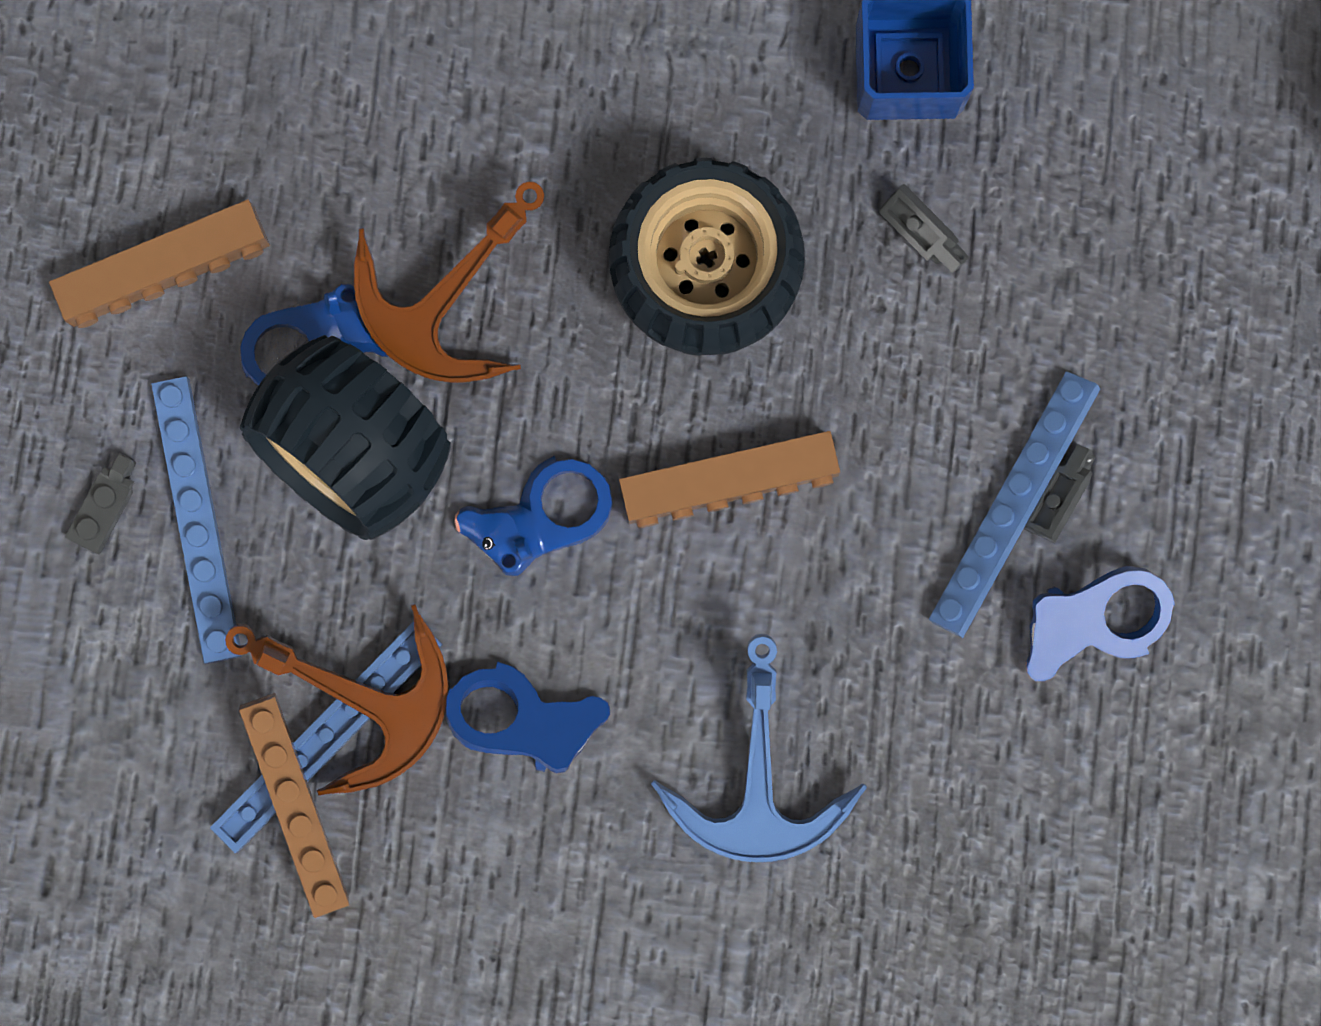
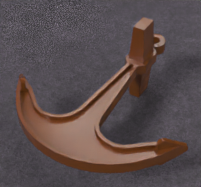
M530 181L522 183L516 190L515 198L517 202L504 203L496 215L487 223V236L421 301L412 306L400 307L384 299L378 288L374 260L365 237L364 228L359 229V240L354 262L356 302L359 313L371 337L391 359L420 376L451 383L483 380L512 370L521 369L520 364H508L488 359H458L453 357L442 348L438 339V328L442 318L496 245L509 243L516 232L527 222L526 210H535L541 206L544 201V192L539 184ZM533 189L536 192L537 199L533 203H527L523 199L525 190Z
M416 604L411 605L414 614L415 642L422 666L421 674L413 687L397 694L384 692L299 659L292 646L269 635L256 639L253 629L248 625L237 624L227 632L226 646L233 654L244 655L250 652L254 664L278 676L291 672L373 719L382 728L385 744L381 754L373 761L344 773L325 787L318 789V795L355 792L389 782L412 767L423 756L435 739L446 711V698L448 695L447 671L442 652L433 632L418 612ZM239 633L244 634L248 642L245 645H237L234 642V636Z

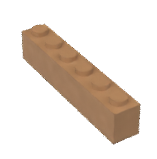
M248 199L51 280L49 284L64 321L73 327L85 328L97 323L98 317L109 312L111 314H119L129 310L133 302L143 298L145 301L159 298L165 293L164 290L175 285L178 287L188 286L198 280L197 276L208 271L210 273L222 272L231 266L230 262L243 257L244 260L258 257L264 252V248L270 246V243L256 209Z
M826 431L621 478L619 482L629 525L637 523L638 528H645L659 524L658 518L672 515L673 520L694 516L693 510L707 507L708 512H715L729 508L728 502L742 499L743 504H750L764 500L763 494L777 491L778 496L793 494L799 491V485L812 483L813 488L828 486L834 483V477L839 476L840 468L831 431Z
M276 693L240 705L239 711L313 917L317 918L349 906L346 888Z

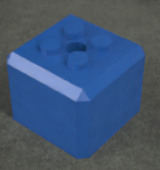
M971 0L862 1L856 22L858 112L866 120L955 119L964 110L974 89ZM905 60H912L918 65L919 72L914 76H906L901 72L899 65Z

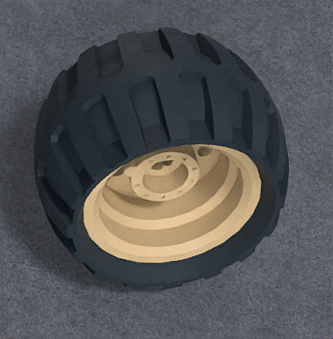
M695 158L694 161L679 165L674 163L659 170L656 175L646 182H642L633 191L619 212L612 230L609 246V268L612 284L617 298L628 317L655 342L684 354L696 356L724 355L736 352L756 343L769 334L782 321L794 303L802 282L805 264L804 241L798 219L791 205L788 204L779 192V189L766 177H761L749 170L748 166L731 161V163L714 161L712 158ZM690 220L698 223V229L692 232H688L684 227L685 223ZM726 223L731 224L734 227V233L726 235L720 230L721 226ZM666 250H673L678 254L677 258L671 262L665 260L664 253ZM702 255H705L707 259L714 258L711 268H707L705 264L699 265ZM745 255L749 259L750 264L746 268H741L736 264V259ZM691 282L693 285L692 291L689 294H682L679 291V285ZM719 284L729 290L728 295L724 298L718 297L715 293V288Z
M323 335L298 347L279 361L256 388L247 405L240 425L245 441L249 443L256 455L266 463L274 474L327 519L333 521L348 533L354 534L363 540H372L392 530L421 506L442 474L451 449V442L447 440V433L444 428L439 425L430 410L402 382L400 383L387 369L362 353L361 350L341 341L335 336L327 337Z

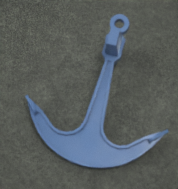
M758 634L750 639L747 646L748 656L753 663L747 669L746 700L753 707L745 794L741 807L734 814L726 818L714 819L703 815L682 796L661 785L656 780L651 785L659 794L670 815L683 831L703 847L735 860L772 862L797 856L822 843L847 818L867 786L865 784L859 785L831 801L812 817L804 820L790 819L782 815L775 807L772 792L768 710L776 701L775 685L777 672L770 663L776 658L777 648L772 637L766 634ZM760 644H765L769 647V651L765 655H759L755 652L756 647Z

